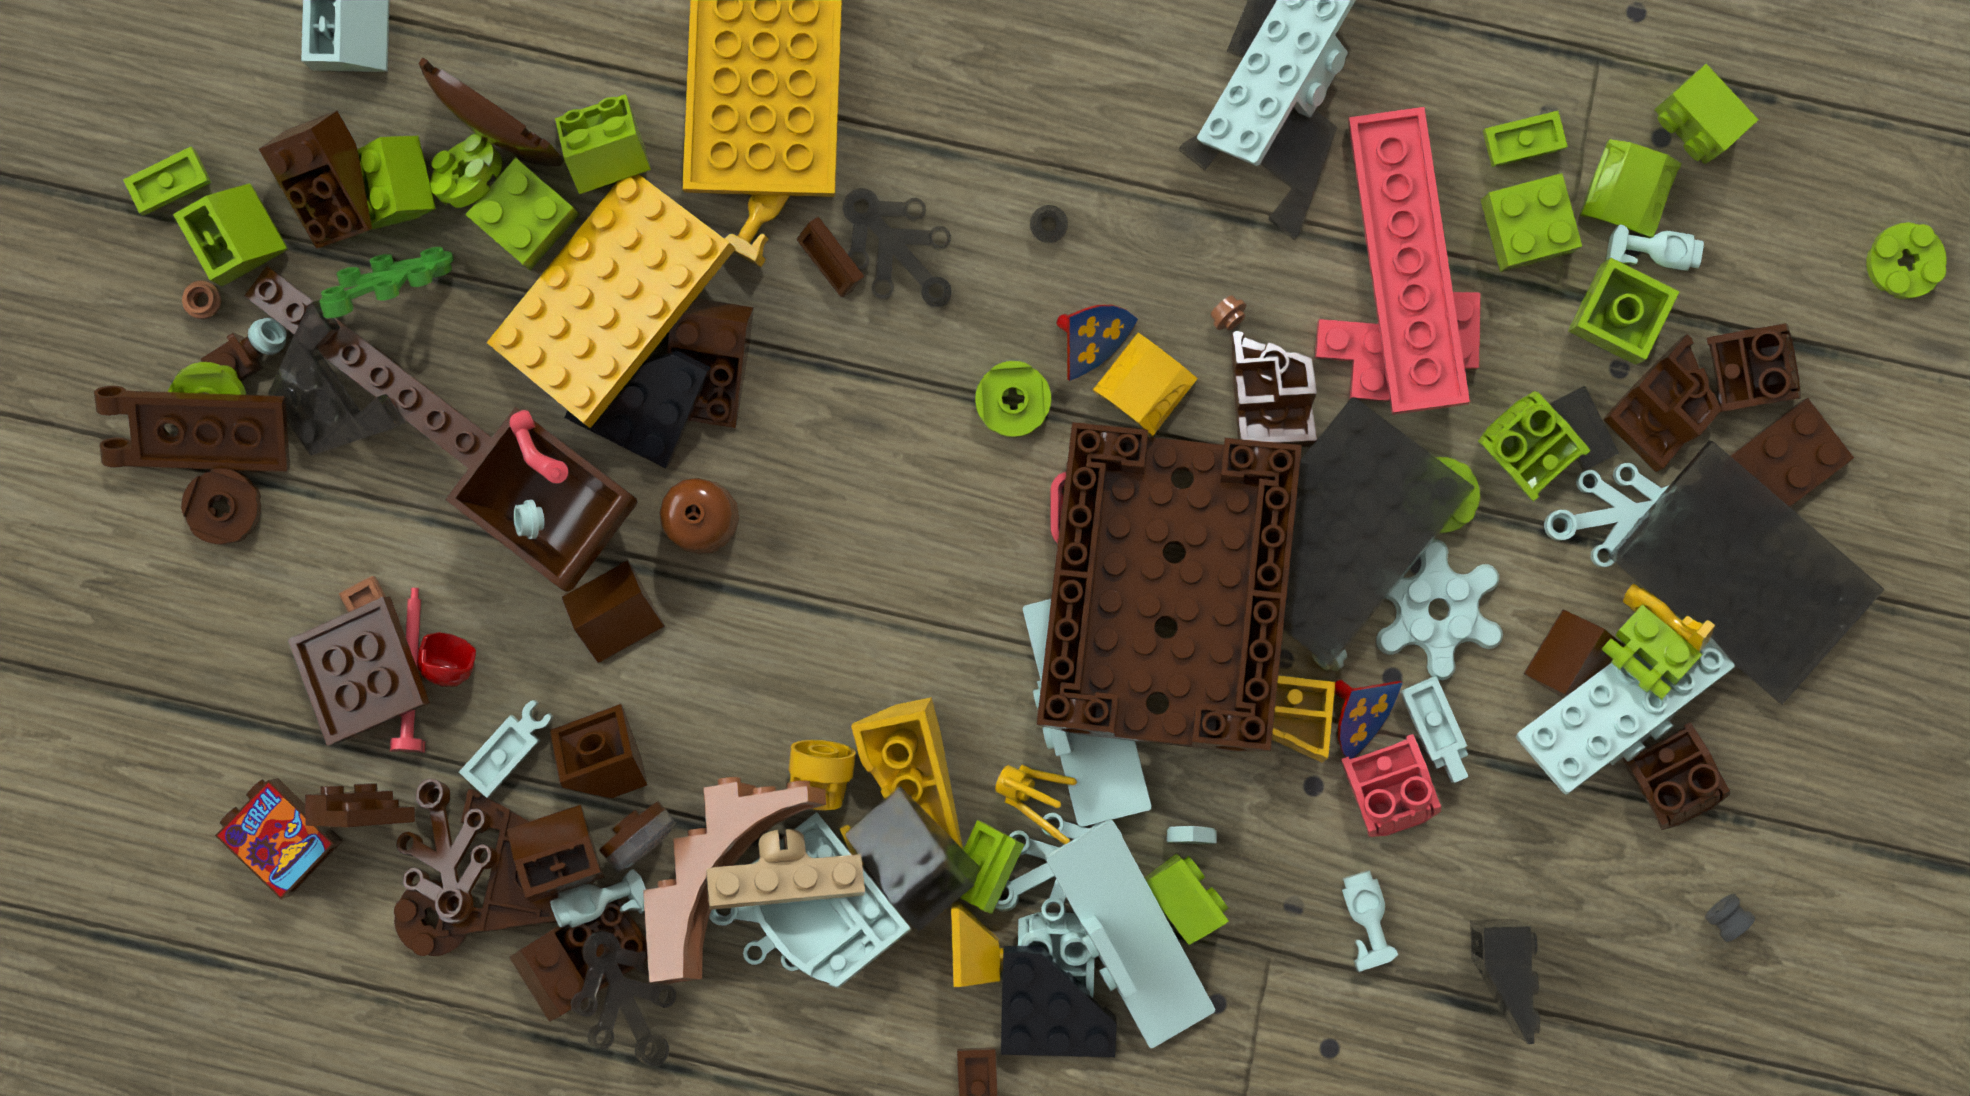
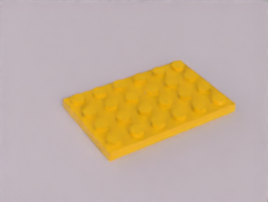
M690 0L682 188L684 193L835 197L842 0Z
M637 174L617 181L486 343L575 417L591 428L736 248L641 175Z

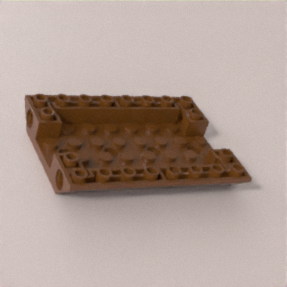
M1072 422L1037 715L1038 726L1077 735L1229 752L1271 751L1302 445L1225 438L1223 445L1149 437L1148 430ZM1179 470L1190 472L1194 478L1192 485L1185 489L1175 487L1171 481L1175 472ZM1170 544H1179L1184 548L1186 555L1182 561L1170 563L1163 556L1164 549ZM1164 618L1173 620L1178 628L1176 634L1171 638H1161L1155 632V625L1159 620ZM1153 694L1164 695L1169 701L1168 709L1162 714L1151 713L1146 706L1150 696Z

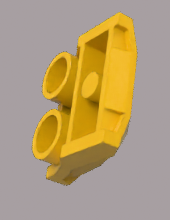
M1138 332L1092 391L1113 403L1116 409L1119 408L1126 413L1130 420H1135L1142 429L1148 430L1149 435L1153 437L1198 378Z

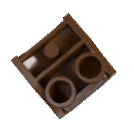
M1787 323L1707 337L1718 389L1720 412L1801 399L1800 378L1795 350Z
M1691 722L1684 725V728L1675 734L1644 749L1629 762L1623 757L1629 773L1649 803L1661 830L1682 825L1711 810L1730 795V789L1720 774L1711 753Z

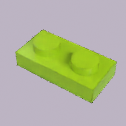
M1559 110L1488 127L1483 130L1491 167L1565 150L1568 147Z
M193 147L186 148L123 179L139 214L143 216L212 183L196 149Z

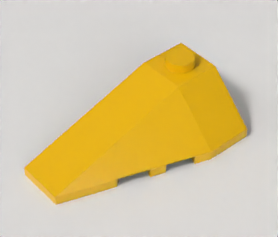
M932 697L896 704L852 723L851 728L862 765L875 778L881 788V794L887 802L890 801L902 820V826L925 861L963 854L944 746Z

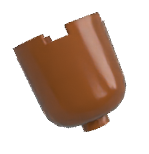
M700 478L682 480L671 487L662 499L659 512L661 527L669 540L684 551L699 555L716 552L725 546L731 537L735 535L739 522L737 503L730 492L717 482ZM692 506V512L687 514V510ZM696 507L700 509V514L696 513ZM695 516V517H697L698 519H696V520H690L689 518Z

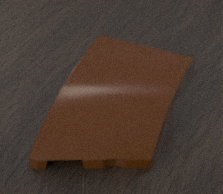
M1233 331L1231 335L1232 367L1238 439L1302 445V447L1315 446L1317 437L1312 404L1317 391L1312 358L1296 352H1286L1280 346L1269 342L1266 345L1244 337L1243 332Z
M1688 334L1677 341L1630 388L1603 419L1655 472L1664 469L1684 443L1700 436L1721 411L1715 394L1709 388V379L1705 369L1699 368L1691 349L1694 343Z

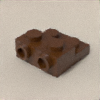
M377 783L354 784V791L344 792V785L320 786V793L305 795L306 826L358 827L415 822V807L399 806V799H393V791L378 790Z

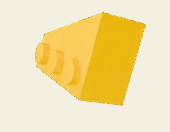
M1278 676L1272 740L1321 763L1326 761L1329 756L1335 682Z

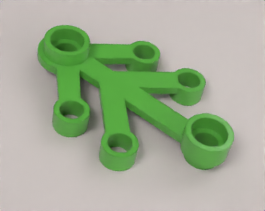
M432 247L422 251L420 258L393 261L391 254L375 256L369 260L373 273L361 274L358 267L342 269L336 273L340 286L330 287L321 292L322 298L319 300L323 316L325 318H336L352 312L354 309L352 299L375 291L377 300L395 298L400 294L399 289L407 278L411 287L427 285L433 281L432 278L443 276L452 271L453 255L449 251H443L442 247Z

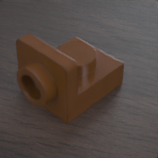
M236 333L228 335V342L201 358L202 362H212L221 366L227 365L232 367L240 381L245 380L263 368L257 359L261 354L252 346L248 336L244 338Z

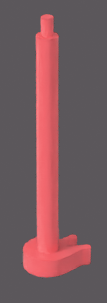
M411 588V598L407 602L406 640L415 664L417 663L421 611V599H418L419 588ZM415 710L401 716L400 738H391L390 752L425 753V741L414 738Z

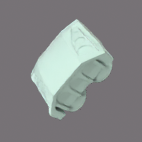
M1042 912L1018 919V946L1043 947L1053 956V961L1066 973L1070 972L1090 991V996L1093 998L1094 959L1081 939L1087 936L1076 914L1065 913L1064 918L1055 923L1046 920ZM1047 912V915L1051 917H1055L1059 914Z

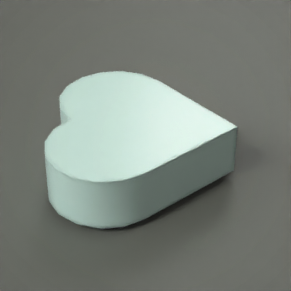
M1199 826L1169 827L1167 829V843L1217 844V830L1215 828Z

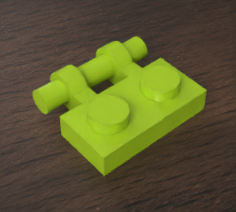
M1644 605L1639 607L1615 635L1626 645L1622 647L1611 638L1601 649L1613 659L1611 663L1619 670L1623 667L1640 682L1638 684L1640 688L1646 693L1650 690L1661 700L1672 688L1660 678L1664 676L1676 685L1703 655ZM1635 653H1637L1641 658H1643V659H1644L1647 663H1649L1653 668H1652L1651 670H1649V669H1648L1646 666H1644L1640 661H1638L1633 655H1634Z

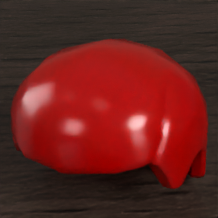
M441 632L427 634L423 637L417 653V668L421 675L431 683L441 687H457L471 676L474 669L476 649L465 639L453 634Z

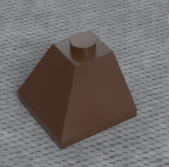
M622 704L550 730L559 781L562 788L615 798L648 785L642 757Z

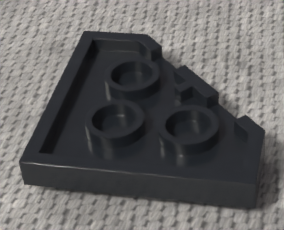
M679 351L665 354L660 358L644 362L591 428L568 410L564 418L666 469L671 463L711 367Z
M1003 946L1001 1055L1115 1058L1116 1016L1106 1006L1103 1008L1090 996V991L1070 972L1066 973L1053 961V956L1043 947Z

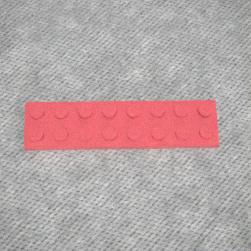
M1419 107L1349 117L1348 126L1392 415L1468 405L1470 399L1425 108Z

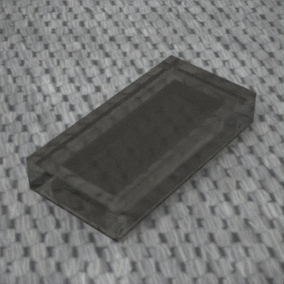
M1585 386L1549 403L1591 450L1586 456L1582 455L1577 459L1582 471L1619 454Z

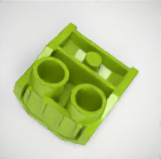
M1609 139L1605 144L1600 161L1591 179L1580 216L1599 219L1617 226L1624 225L1627 229L1642 234L1646 238L1654 237L1670 189L1682 163L1667 154L1632 142Z
M1536 391L1516 401L1487 427L1478 440V443L1488 451L1532 501H1535L1539 497L1538 494L1572 462L1582 455L1586 456L1591 451L1571 426Z

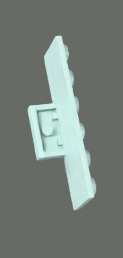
M1277 0L1202 127L1197 139L1202 144L1255 166L1260 165L1293 107L1298 113L1311 118L1317 106L1323 102L1326 90L1333 78L1343 68L1348 52L1335 35L1356 0Z
M1051 599L1023 607L1041 679L1037 681L1039 689L1033 690L1037 709L1039 707ZM1043 727L1047 748H1054L1056 756L1060 755L1065 776L1077 780V784L1068 785L1079 827L1148 811L1152 808L1135 741L1077 735Z
M1682 610L1676 614L1681 620L1686 616L1695 620L1687 610ZM1710 638V641L1700 651L1703 655L1676 685L1664 676L1660 678L1672 688L1661 700L1650 690L1646 693L1638 686L1640 682L1623 667L1619 670L1611 663L1519 731L1516 739L1558 788L1567 795L1607 764L1611 763V765H1614L1623 757L1627 762L1632 760L1645 749L1643 742L1652 736L1655 740H1658L1673 727L1670 720L1678 710L1730 672L1735 664L1715 641ZM1635 653V654L1633 655L1638 661H1640V662H1641L1644 666H1646L1649 670H1651V669L1653 668L1649 663H1647V662H1646L1643 658H1641L1637 653Z
M1111 819L1046 855L1045 859L1087 934V936L1081 938L1093 959L1097 956L1100 957L1105 966L1099 970L1110 991L1117 988L1150 1048L1158 1046L1215 1012L1214 1005L1117 826Z

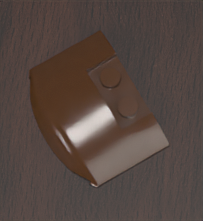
M422 57L418 64L430 88L453 115L479 137L503 150L514 153L519 160L543 166H561L565 161L544 138L542 139L535 133L529 132L523 123L449 73L437 67L434 68L428 60Z

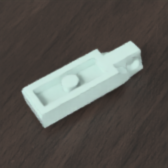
M1433 676L1401 690L1400 694L1426 753L1435 768L1438 769L1444 766L1451 783L1467 778L1468 774L1461 761V758L1468 756L1465 748L1467 744L1438 678Z

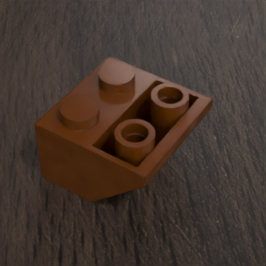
M581 804L507 829L517 873L525 898L530 903L605 878Z

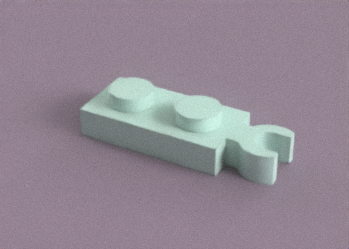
M532 700L525 705L520 721L513 715H510L459 771L486 798L494 793L541 741L533 732L551 723L553 719L551 713L546 714L541 721H536L532 717L533 709L539 704L536 700Z

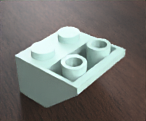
M303 0L301 61L312 71L388 72L390 0Z

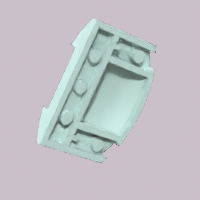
M817 812L795 829L804 835L806 853L811 858L851 855ZM783 838L781 841H779L780 850H784ZM760 857L757 860H755L752 864L759 862ZM864 870V896L752 906L764 932L784 957L810 977L830 983V986L838 989L911 930L909 925Z

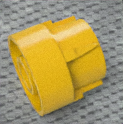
M826 740L794 742L791 745L788 769L790 782L810 781L811 787L825 789L826 805L813 808L814 810L838 809L842 807L847 782H850L853 778L856 751L847 745Z

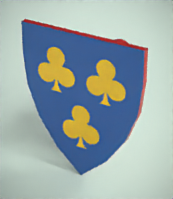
M1112 304L1095 305L1070 315H1060L1056 324L1067 333V380L1071 381L1090 372L1114 354L1128 337L1138 318L1126 309Z
M1341 679L1335 682L1334 693L1345 701L1338 723V741L1340 750L1345 758L1348 756L1349 759L1354 758L1377 734L1389 716L1403 682L1395 681L1360 688H1352Z

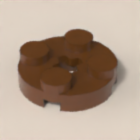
M217 468L197 476L188 484L182 497L181 509L183 517H186L187 524L190 526L189 529L197 538L219 545L243 541L254 530L259 521L261 494L259 489L245 475L237 471ZM223 496L228 498L227 504L231 508L229 513H224L219 518L216 516L217 509L212 507L213 502L221 501Z
M430 879L431 882L443 888L441 880ZM407 889L394 907L395 929L403 944L419 956H440L459 947L465 941L467 935L445 938L436 937V928L432 924L427 925L424 920L427 916V908L431 907L434 912L436 911L435 901L422 893ZM457 899L454 903L459 904V899Z

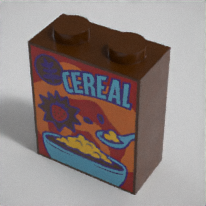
M279 778L271 779L267 782L262 779L248 791L246 796L249 798V801L240 810L235 807L222 818L220 824L223 828L215 836L280 899L290 897L343 840L328 826H306L305 804Z

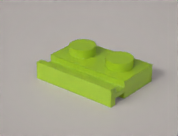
M977 820L945 890L992 914L1025 844Z

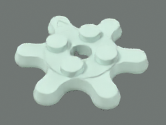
M1430 539L1424 542L1420 548L1421 567L1416 575L1404 578L1393 571L1383 570L1373 578L1372 585L1375 593L1380 597L1390 600L1396 608L1394 622L1378 632L1376 644L1378 649L1387 655L1396 654L1407 645L1414 644L1420 646L1427 654V670L1431 677L1436 676L1438 680H1446L1455 672L1454 652L1461 643L1471 641L1482 648L1493 649L1502 642L1503 631L1497 623L1484 618L1479 610V602L1482 596L1497 587L1499 574L1493 566L1488 564L1479 565L1468 574L1455 573L1448 564V548L1445 543L1439 539ZM1436 598L1444 600L1449 607L1447 616L1440 621L1433 619L1428 612L1430 602Z

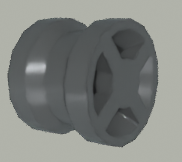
M1730 894L1721 899L1705 915V919L1710 924L1716 925L1720 929V936L1725 942L1739 937L1755 921V917L1751 912L1744 911L1741 908L1740 899L1735 894Z

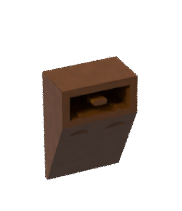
M337 110L287 129L259 148L260 153L316 249L372 229L357 145Z
M696 298L670 329L667 354L679 351L711 367L689 421L736 428L750 345L754 307Z
M621 899L609 902L602 915L597 919L573 928L570 925L564 927L557 926L509 957L549 1022L562 1016L648 959L647 941L628 911L620 913V907L624 905Z

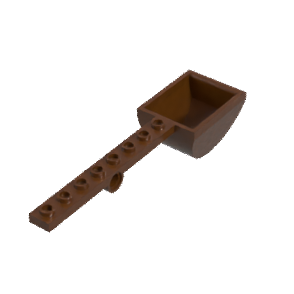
M265 267L244 295L466 466L468 470L445 500L563 591L568 592L576 587L625 519L637 506L638 501L635 496L534 421L535 428L528 430L534 446L541 454L564 462L568 468L566 480L558 484L550 482L524 461L517 438L510 428L509 421L511 416L521 411L520 409L515 407L493 437L406 372L393 359L371 345L337 318H325L319 304L270 267ZM525 500H533L536 507H541L544 513V529L539 530L536 539L518 536L515 529L514 508L516 505L523 504Z

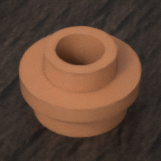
M196 281L188 285L184 290L182 304L189 315L198 319H206L215 315L219 310L221 295L213 284L206 281ZM201 294H207L208 303L203 307H199L197 304L198 297Z
M1233 295L1222 300L1211 312V317L1215 320L1214 326L1218 330L1224 328L1232 330L1238 326L1245 318L1243 313L1246 308L1245 302L1237 300Z

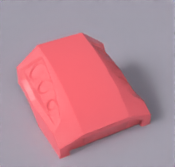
M1414 734L1406 736L1405 740L1380 750L1349 759V756L1341 759L1369 837L1394 834L1422 824L1441 812V804Z

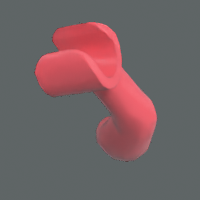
M522 410L513 414L509 421L510 428L517 438L523 459L527 465L552 483L558 484L566 480L568 476L567 465L562 461L541 454L534 446L528 430L535 428V424L529 411Z

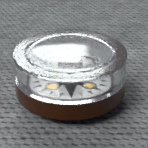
M657 801L641 814L634 810L612 829L616 835L602 846L599 851L615 871L619 873L623 869L633 866L664 841L672 828L678 823L663 805Z

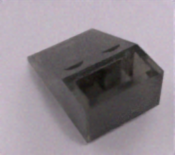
M901 786L845 833L857 854H861L863 863L890 903L918 932L975 884L979 865Z
M1517 919L1470 920L1471 959L1512 1032L1527 1044H1534V1034H1539L1540 1032L1538 1010H1533V995H1537L1539 991L1538 974L1536 971H1532V956H1536L1538 950L1536 933L1531 932V926Z

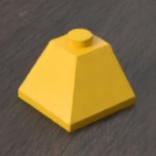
M952 902L954 987L1000 981V971H1003V948H999V938L961 902Z

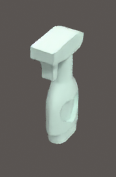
M1619 225L1609 237L1606 260L1613 258L1623 264H1637V258L1624 254L1627 249L1647 253L1656 264L1667 268L1688 271L1689 267L1699 268L1701 264L1704 242L1695 240L1694 235L1662 231L1652 238L1628 235L1629 230L1627 227Z
M633 869L623 877L622 882L606 888L584 884L558 893L559 898L551 900L550 903L559 927L570 925L573 928L597 919L602 915L609 902L628 896L630 901L620 907V913L627 910H637L640 914L645 913L643 890H646L641 876Z
M1370 870L1343 878L1346 888L1342 889L1350 916L1354 921L1366 928L1373 949L1367 951L1361 940L1355 941L1358 947V956L1354 960L1356 970L1360 972L1391 962L1398 953L1395 948L1387 945L1380 924L1385 912V901L1378 879L1372 878Z

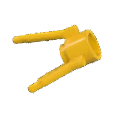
M1023 764L1019 769L1010 765L1005 766L997 779L995 791L1006 797V804L1017 808L1064 845L1069 843V838L1021 800L1027 801L1032 797L1054 808H1060V801L1034 789L1035 781L1031 778L1068 785H1076L1077 780L1059 774L1034 770Z

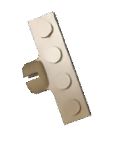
M785 829L784 850H780L778 830L767 832L759 839V862L746 865L706 868L709 910L864 896L865 886L861 854L811 858L806 853L804 835L800 831Z

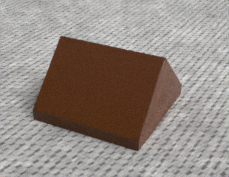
M629 560L562 596L575 632L598 663L665 627Z
M1562 609L1523 674L1564 699L1611 664L1613 659L1601 650L1611 638L1620 646L1624 647V645L1604 628Z

